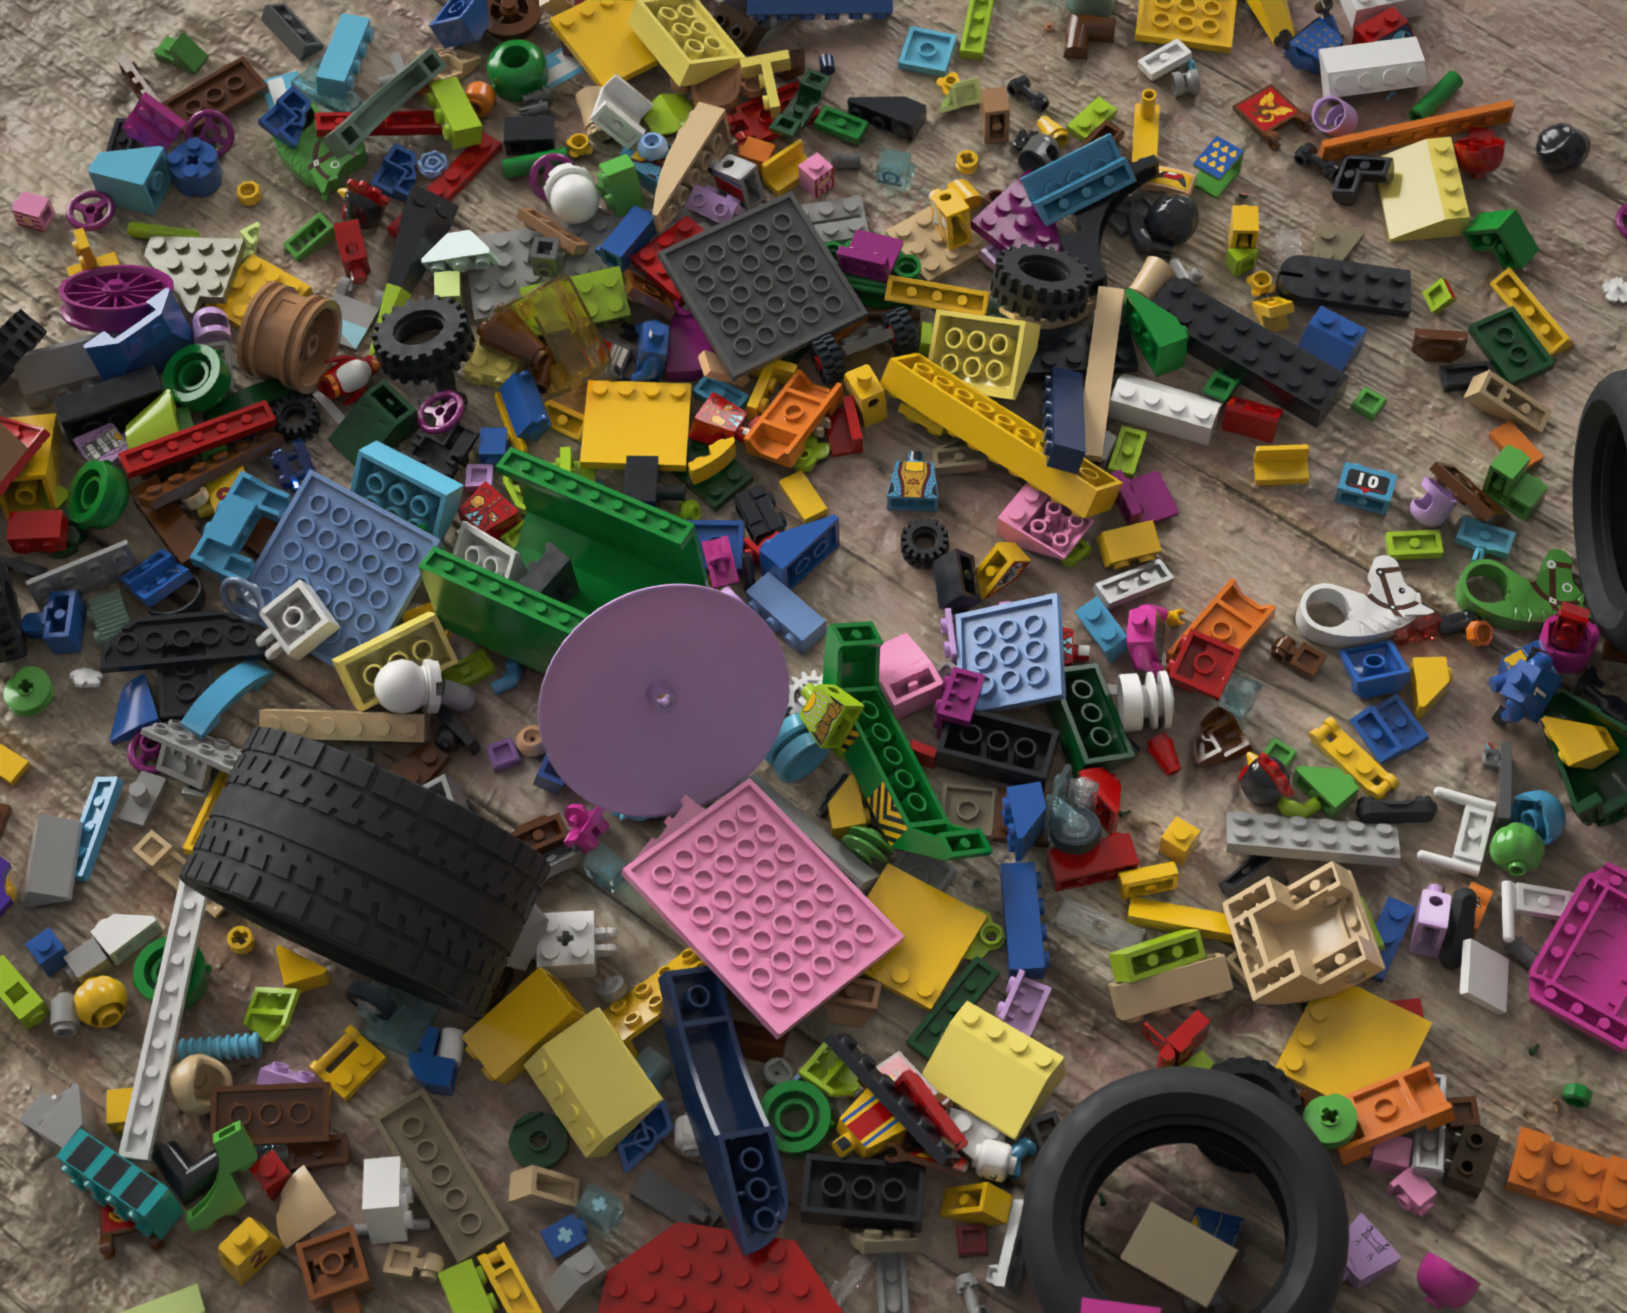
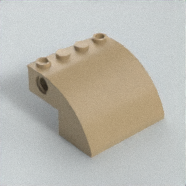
M1334 861L1329 862L1288 887L1267 876L1222 903L1250 994L1255 1003L1292 1004L1323 998L1351 988L1386 969L1352 871L1343 868Z

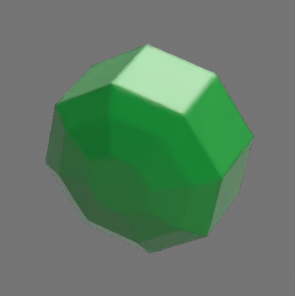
M1568 1083L1563 1088L1561 1099L1567 1105L1576 1108H1587L1591 1103L1593 1092L1585 1085Z

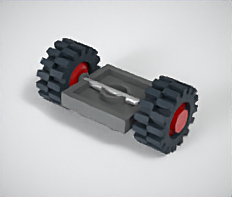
M901 306L883 313L882 322L884 324L861 332L863 335L861 338L857 334L839 340V346L835 343V339L831 334L810 341L809 349L810 355L813 358L812 362L815 364L816 372L819 373L822 382L827 385L844 378L846 367L844 366L843 356L850 355L888 340L889 345L891 344V349L895 352L896 356H903L918 350L920 346L917 337L918 333L914 328V322L912 323L911 316L908 315L907 309Z

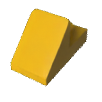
M1275 295L1252 302V307L1263 327L1274 333L1289 328L1287 314L1295 312L1292 301Z

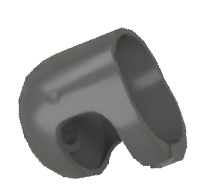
M1041 133L1032 136L1018 155L1019 167L1023 172H1026L1029 168L1035 171L1059 159L1060 146L1050 135Z

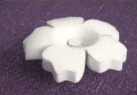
M1616 276L1610 280V283L1604 281L1601 288L1603 293L1606 294L1605 299L1608 302L1616 303L1618 300L1621 304L1627 303V282L1623 284L1622 277Z
M92 668L76 669L70 672L69 679H73L75 687L97 688L100 686V681L104 678L101 672L94 671Z

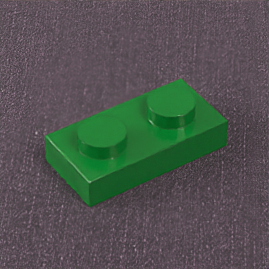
M825 105L814 121V129L858 145L869 129V122Z

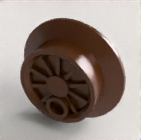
M488 0L489 26L486 31L491 33L496 39L504 42L523 40L533 32L535 26L540 21L543 8L540 7L539 0Z

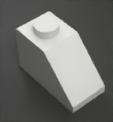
M113 914L109 918L99 921L90 932L99 946L117 966L163 932L154 916Z

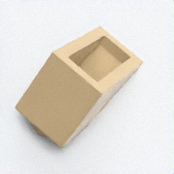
M531 1165L510 1173L508 1202L532 1209L578 1208L580 1179Z

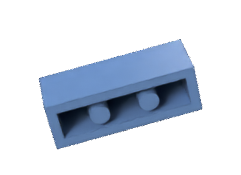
M770 572L766 573L746 591V605L760 615L773 632H779L792 649L797 648L804 654L826 635V621Z

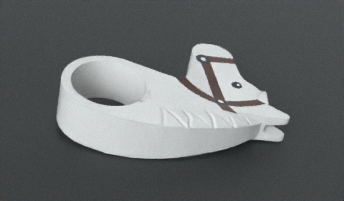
M1382 555L1374 559L1369 570L1368 581L1371 588L1368 595L1334 584H1317L1310 587L1302 596L1295 618L1299 631L1310 641L1328 647L1351 648L1388 639L1401 633L1413 623L1429 622L1431 620L1430 616L1434 614V611L1422 605L1420 593L1415 592L1406 585L1397 561L1390 556ZM1314 601L1330 602L1340 609L1344 622L1335 627L1321 626L1309 617L1306 606Z

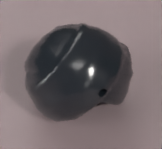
M1560 122L1542 130L1538 135L1536 144L1537 159L1543 167L1549 170L1576 169L1589 157L1591 142L1583 131L1574 128L1569 123Z
M1178 193L1164 194L1157 198L1148 209L1147 230L1156 241L1174 244V246L1183 244L1192 237L1198 227V207L1194 200L1187 195Z

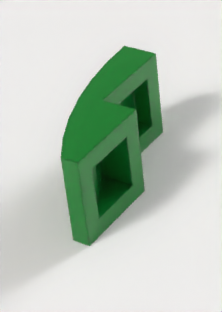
M1219 368L1217 372H1213L1202 389V393L1226 403L1237 391L1241 380L1238 378L1234 380L1224 374L1223 369Z

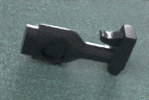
M1591 666L1578 679L1573 694L1581 696L1583 693L1598 704V708L1601 709L1602 713L1627 725V703L1615 695H1605L1591 685L1592 683L1602 688L1605 684L1598 678L1596 674L1597 669Z

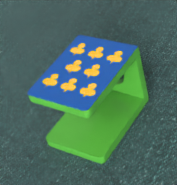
M1216 136L1193 163V167L1200 170L1196 174L1197 181L1194 187L1218 199L1241 172L1244 150Z

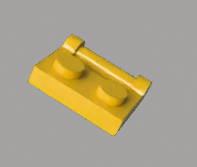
M349 1025L344 1030L345 1034L318 1061L314 1060L308 1065L309 1069L320 1080L330 1082L331 1089L345 1102L388 1061L386 1056L365 1039L352 1025ZM354 1042L358 1047L334 1071L328 1073L325 1069Z

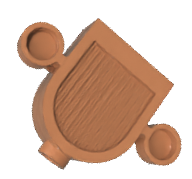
M740 63L696 85L679 87L672 77L670 78L671 88L674 92L692 93L693 109H695L699 102L725 109L726 115L734 114V107L741 104L742 96L756 98L763 93V88L760 89L758 77L743 79Z

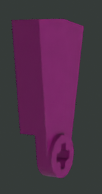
M674 300L676 312L671 322L666 368L667 382L698 381L704 376L698 356L704 350L713 352L690 310H683V305L686 303L684 302L680 305Z

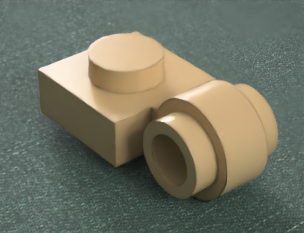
M390 1243L382 1272L384 1276L414 1281L417 1270L420 1273V1279L428 1282H437L439 1278L437 1273L443 1271L445 1264L442 1262L443 1257L441 1255L426 1253L425 1258L421 1257L420 1259L421 1250L418 1247Z

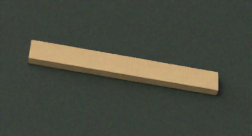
M1098 287L1083 396L1086 442L1084 458L1090 461H1102L1124 289Z

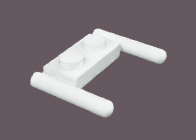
M1436 787L1433 792L1436 798L1465 805L1453 856L1449 858L1420 850L1417 853V859L1421 862L1478 877L1496 802Z
M1512 881L1501 882L1504 942L1511 943L1515 940L1514 913L1558 921L1574 893L1519 882L1516 884Z

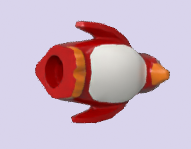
M337 355L325 360V363L337 364L319 377L317 388L328 399L340 398L351 394L343 405L351 404L362 396L368 381L380 371L381 364L379 359L374 355H367L365 357Z

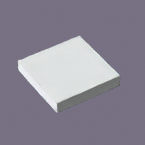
M1471 938L1463 940L1460 995L1497 1015L1506 1013L1509 959Z

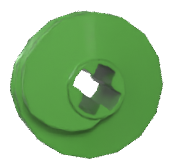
M27 666L23 667L8 680L4 688L3 697L13 713L18 716L30 717L46 710L52 702L54 688L45 671L39 667Z
M851 826L848 829L849 835H845L842 838L843 845L868 866L872 865L871 858L882 864H887L888 859L879 850L889 855H893L895 852L884 841V837L871 828Z
M1336 1093L1320 1096L1312 1100L1305 1107L1303 1120L1317 1135L1325 1149H1335L1347 1144L1356 1133L1357 1112L1351 1100L1345 1096Z

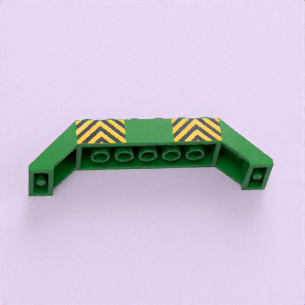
M873 621L829 624L826 631L822 684L838 686L865 706L844 741L841 750L889 845L893 848L944 861L990 856L993 850L981 828L967 829L950 823L879 687L880 647L884 642Z

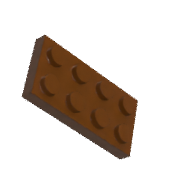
M241 56L164 100L161 104L186 121L181 130L185 136L187 122L195 113L209 109L219 111L227 117L267 94L270 90L267 83L248 61ZM213 117V123L220 121ZM205 118L196 122L192 132L193 136L201 132L202 127L205 125Z
M308 1082L211 1086L210 1146L215 1147L213 1144V1133L239 1120L242 1122L254 1146L331 1143V1083Z

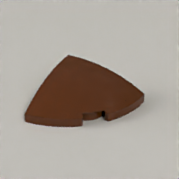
M1225 702L1215 707L1206 715L1200 723L1203 729L1201 730L1199 740L1197 736L1193 740V753L1199 767L1224 763L1253 751Z

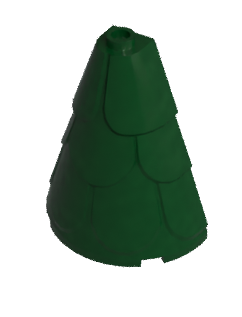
M1560 687L1557 688L1542 713L1540 722L1548 748L1553 752L1558 773L1563 780L1572 810L1580 821L1589 827L1592 823H1596L1598 827L1617 823L1627 818V725L1602 713L1600 708ZM1544 716L1605 727L1620 752L1593 770L1569 767L1560 759L1558 755L1559 749L1555 742H1552L1544 732L1545 725L1541 719Z

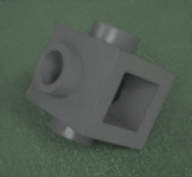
M534 237L532 249L528 252V264L532 265L533 274L541 277H559L560 268H564L566 262V253L562 252L560 239Z

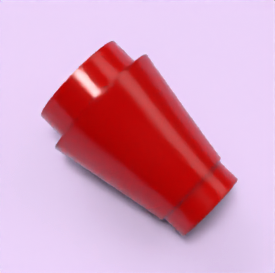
M1166 733L1159 734L1146 743L1148 746L1147 752L1162 771L1165 772L1167 777L1181 770L1173 740L1168 738Z

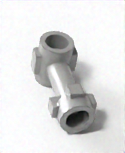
M964 1273L957 1276L955 1279L958 1295H964L969 1313H991L987 1306H979L975 1293L978 1290V1282L973 1274Z

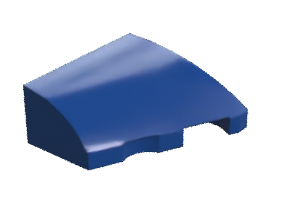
M293 85L276 100V105L258 120V125L277 140L295 149L312 101Z
M394 142L370 184L376 186L385 196L406 201L411 187L416 182V153Z
M145 673L130 680L122 688L110 735L112 745L130 740L136 734V731L144 727L160 723L155 699Z
M665 1100L661 1101L616 1146L624 1173L630 1172L674 1130Z

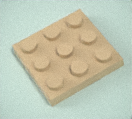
M930 206L886 230V236L903 240V255H914L920 260L921 280L935 283L980 259L978 257L980 250L989 245L984 238L971 229L972 242L949 251L932 223Z

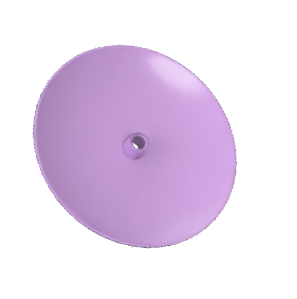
M664 584L630 592L610 601L586 617L574 628L555 653L546 671L538 704L539 732L543 747L550 763L565 784L588 802L603 809L639 817L674 815L683 807L684 804L680 800L685 794L700 806H704L730 792L739 779L748 777L772 748L771 746L781 730L788 706L789 674L786 659L781 645L765 620L744 602L727 593L691 584ZM666 694L664 698L658 699L661 695Z

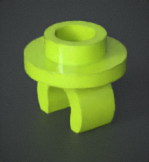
M688 499L678 502L677 505L681 509L680 513L672 514L684 520H699L701 509L696 500Z

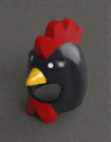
M349 179L347 188L338 189V193L345 201L342 208V219L347 221L358 219L361 230L375 228L382 221L385 214V206L389 204L390 199L382 195V191L376 186L362 180L357 182Z
M1247 752L1248 765L1241 770L1238 779L1241 782L1243 793L1249 801L1257 805L1266 806L1280 801L1284 796L1291 797L1294 795V791L1290 786L1288 769L1280 759L1268 756L1264 752L1259 756Z

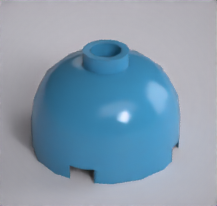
M1542 790L1524 792L1514 798L1515 802L1511 804V823H1523L1532 827L1542 837L1545 846L1561 836L1566 825V815L1562 804L1553 794Z

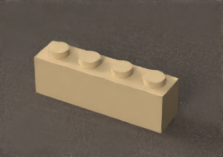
M1220 953L1207 955L1204 959L1133 983H1108L1116 1017L1122 1021L1126 1020V1023L1141 1021L1144 1019L1143 1015L1154 1012V1015L1171 1012L1170 1007L1181 1004L1182 1007L1194 1006L1199 1003L1198 999L1209 996L1210 1000L1226 996V991L1234 989L1226 957Z

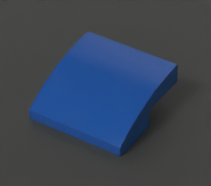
M160 549L118 579L138 600L150 608L194 577L188 568L177 563L173 554Z
M1397 693L1376 707L1373 705L1369 706L1349 720L1381 765L1398 758L1429 740V735Z

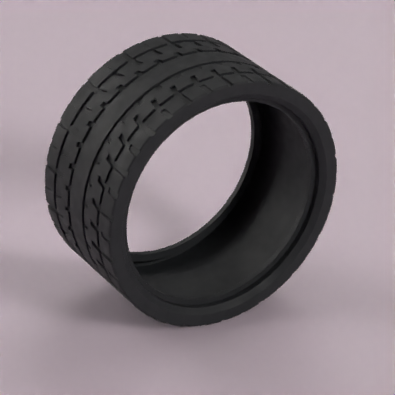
M269 727L253 728L241 751L242 755H239L225 783L226 787L222 789L209 815L210 820L206 821L192 849L194 853L189 855L179 875L180 880L194 891L229 911L342 966L437 1006L471 1017H482L493 995L491 990H495L507 965V957L511 956L522 933V925L526 924L539 896L537 893L542 890L550 873L551 867L548 861L532 847L482 816L385 768L297 734Z

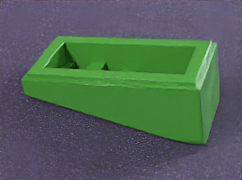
M319 212L285 241L283 246L300 262L336 239L334 226ZM313 233L317 234L315 238L311 236ZM307 238L310 242L306 245L302 240ZM299 244L302 249L298 251L294 245Z

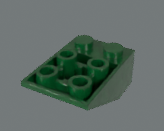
M383 379L361 396L328 438V441L355 467L358 450L379 441L393 449L419 429L417 424L418 413L400 393Z

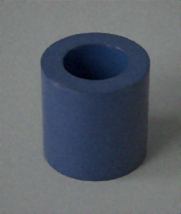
M831 54L821 55L819 57L820 72L832 75L835 72L834 57Z

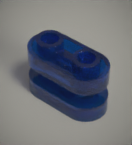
M301 438L291 442L293 450L284 453L282 446L272 449L273 455L269 456L274 471L280 469L282 475L278 476L283 490L289 489L290 493H294L299 489L298 482L304 480L310 469L316 472ZM298 459L302 469L293 472L289 462Z

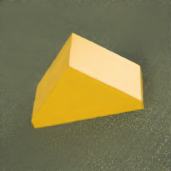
M279 944L276 947L285 988H297L304 992L329 985L332 981L327 968Z

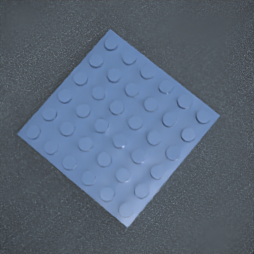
M310 469L256 561L255 568L247 581L256 584L260 588L265 606L299 579L310 585L341 628L309 653L335 667L331 659L396 627L423 580L418 565L433 546L440 549L444 542ZM237 608L240 612L246 615H255V613L249 610L248 608ZM263 619L257 623L260 626L268 629V626L266 625Z

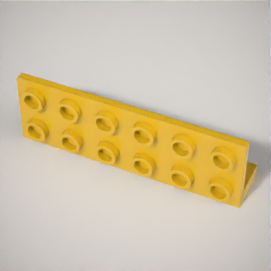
M691 948L684 950L679 956L667 965L659 968L656 973L645 981L637 984L634 989L625 994L620 1000L613 1002L602 1011L638 1063L642 1059L631 1040L662 1018L660 1010L664 1007L658 978L665 971L707 966Z

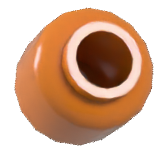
M476 81L471 83L465 91L477 117L484 118L488 116L496 102L494 89L487 83Z

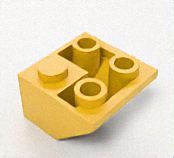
M1544 716L1541 719L1545 725L1544 732L1552 742H1555L1559 749L1558 755L1560 759L1569 767L1593 770L1620 752L1605 727Z

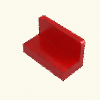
M853 395L842 397V409H836L832 416L825 415V417L831 420V428H826L832 457L863 452V437Z

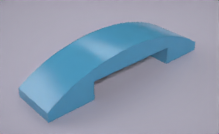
M248 660L233 667L203 692L180 722V726L203 739L220 724V716L250 689L258 691L274 677V672L255 660Z

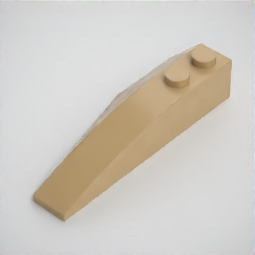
M699 102L695 109L689 113L688 120L684 126L678 130L676 139L667 154L655 193L652 215L657 232L661 233L677 216L678 207H685V203L694 185L700 186L699 184L702 181L707 182L712 175L708 173L710 163L714 160L720 162L732 145L725 109Z

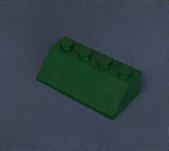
M1091 663L1065 667L1066 698L1045 702L1054 729L1060 730L1059 742L1074 781H1078V773L1083 769L1104 767L1108 772H1111L1134 760L1135 754L1099 664Z

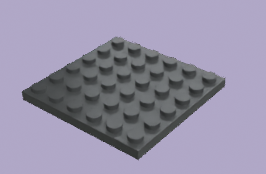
M792 191L658 252V259L732 381L810 345V341L827 334L832 335L868 316L867 310Z

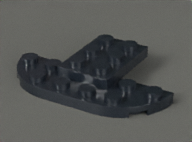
M201 611L148 616L124 625L112 640L109 639L101 656L100 670L101 674L157 669L161 722L169 721V719L182 720L196 700L214 683V663L267 659L265 656L266 646L259 647L256 644V639L260 636V633L255 627H251L248 623L241 620L240 616L229 612Z

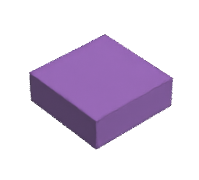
M512 737L486 746L495 773L521 764Z

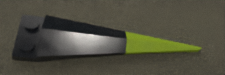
M413 184L402 209L395 248L377 323H382L381 316L384 313L390 315L393 312L392 307L395 305L399 307L406 305L405 300L410 299L427 270L421 263L422 258L449 232L459 208L458 205L416 184ZM371 344L369 355L376 356L373 344Z

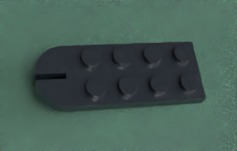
M1294 255L1283 262L1275 282L1277 283L1275 289L1282 298L1299 303L1407 318L1411 314V270L1306 255Z
M1119 325L1113 374L1137 372L1139 364L1129 325ZM1093 326L1041 329L1037 351L1025 379L1044 378L1045 374H1050L1052 366L1086 375Z

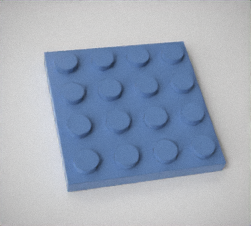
M1058 593L956 614L957 667L985 675V682L975 709L994 713L1066 698L1061 596Z

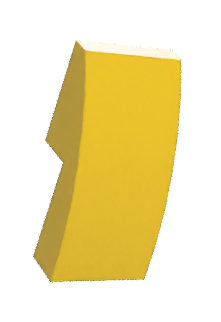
M734 437L716 441L714 444L709 445L710 455L698 457L688 463L689 475L693 485L714 476L735 458L736 445Z

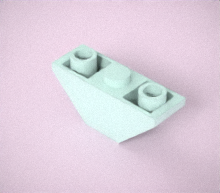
M470 230L447 233L422 258L421 263L434 276V272H444L447 270L463 273L474 269H488L489 267L500 266L501 261Z

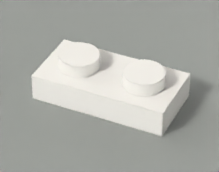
M1177 38L1139 59L1138 68L1151 81H1154L1191 60L1192 52Z

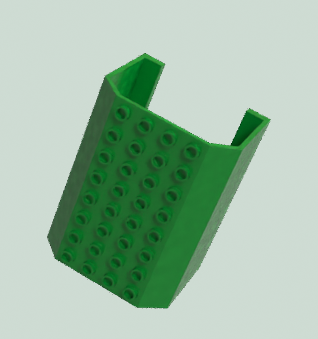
M513 447L508 449L496 465L499 474L518 482L527 510L518 544L513 550L520 553L529 571L530 569L527 565L532 560L536 563L547 551L544 546L551 541L571 560L579 586V591L575 596L564 603L559 602L435 546L431 548L418 565L433 609L442 628L543 674H546L555 653L574 628L586 617L610 601L636 590L664 584H691L709 587L695 524Z

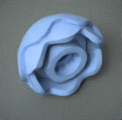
M650 132L644 134L639 139L637 149L642 158H645L647 161H654L665 156V153L668 151V143L661 134Z
M437 150L422 154L418 161L420 173L429 179H436L449 166L446 155Z

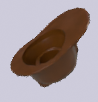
M810 48L790 50L791 70L774 74L782 79H792L804 75L806 65L805 52H808Z

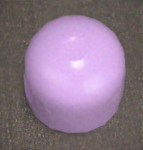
M1333 95L1324 96L1321 99L1318 98L1314 103L1312 119L1315 126L1322 132L1336 138L1352 134L1356 130L1358 115L1351 105ZM1333 100L1341 102L1342 104H1337L1331 108L1325 118V124H1322L1318 118L1320 108ZM1334 122L1335 128L1328 130L1327 126Z
M205 307L194 314L192 330L195 344L204 345L207 342L225 340L230 341V344L232 343L230 325L225 312L216 307Z
M1425 477L1421 486L1427 492L1422 498H1414L1411 501L1410 513L1416 521L1426 527H1439L1448 518L1458 501L1452 496L1453 493L1440 486L1433 478Z

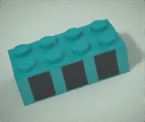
M81 1128L56 1156L63 1165L60 1170L70 1178L69 1182L81 1192L87 1189L92 1193L91 1197L102 1207L109 1204L114 1208L113 1213L124 1222H127L129 1219L136 1223L135 1228L148 1238L151 1234H154L162 1240L184 1213V1210L168 1187Z

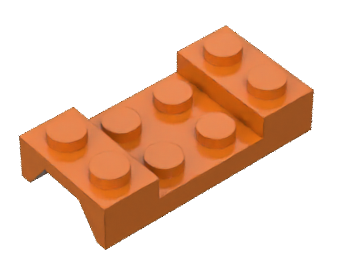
M797 369L744 437L747 453L792 468L805 451L803 443L826 414L832 416L842 403V397H844L842 384L837 382L831 389L813 384L802 370Z
M1231 578L1182 635L1187 636L1192 628L1243 651L1255 635L1259 636L1272 621L1276 607L1272 604L1261 606L1243 594L1237 581ZM1180 638L1167 651L1165 663L1168 664L1171 658L1176 660L1180 652L1176 650Z
M1427 1061L1343 1095L1351 1100L1356 1109L1357 1128L1350 1142L1335 1149L1342 1164L1346 1165L1371 1155L1370 1147L1422 1126H1425L1427 1131L1455 1121L1452 1105L1446 1101L1429 1062Z
M1521 1127L1517 1134L1516 1148L1504 1189L1623 1227L1627 1222L1626 1159L1613 1155L1609 1159L1551 1141V1135Z

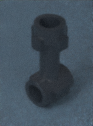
M1026 76L1015 77L1009 81L1007 92L1011 97L1015 98L1021 94L1031 102L1030 107L1040 113L1048 108L1050 104L1048 97L1044 94L1033 92L1030 89L1031 83Z
M1308 142L1296 150L1294 160L1299 166L1304 167L1309 162L1322 170L1321 175L1323 177H1328L1332 180L1337 177L1340 169L1338 163L1334 160L1327 162L1317 156L1318 150L1314 144Z

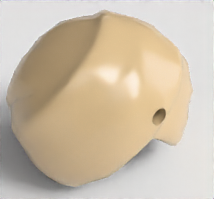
M202 1053L184 1058L170 1069L168 1076L170 1093L174 1104L181 1111L195 1116L210 1113L211 1086L233 1085L232 1075L228 1068L217 1059Z

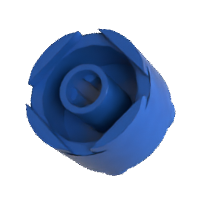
M193 137L177 146L168 154L167 160L177 190L182 195L192 197V195L206 197L213 194L221 186L223 170L217 152L210 144Z

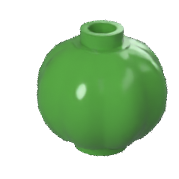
M1511 823L1500 828L1494 834L1490 843V857L1504 872L1514 876H1521L1539 866L1544 856L1545 843L1532 827L1523 823Z

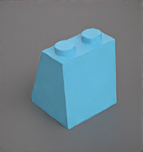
M161 146L99 152L95 160L91 162L88 170L95 190L110 195L115 202V206L155 216L173 182L164 148Z

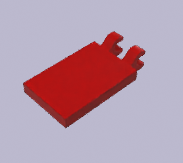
M798 81L777 89L782 114L798 91ZM762 96L735 106L734 114L727 115L730 134L736 132L741 125L745 129V131H739L735 134L738 142H735L734 145L737 149L740 145H744L748 136L765 142L782 137L769 131V127L775 118L771 119L770 110L765 111ZM818 108L806 126L814 123L820 113Z

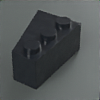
M549 541L544 546L547 551L536 563L532 560L527 565L530 570L519 582L517 580H514V582L564 603L575 596L579 591V586L570 558Z

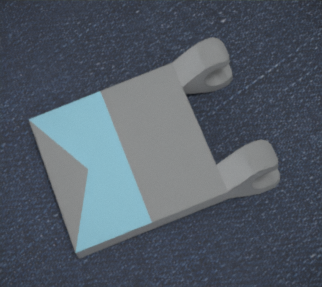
M341 277L336 292L331 299L338 303L342 312V334L339 345L357 352L379 315L384 291L377 290L371 305L347 297L353 291L354 286L351 284L350 278Z

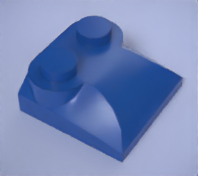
M1391 639L1338 650L1343 666L1352 681V692L1361 698L1395 693L1402 690L1406 683L1410 681V670Z

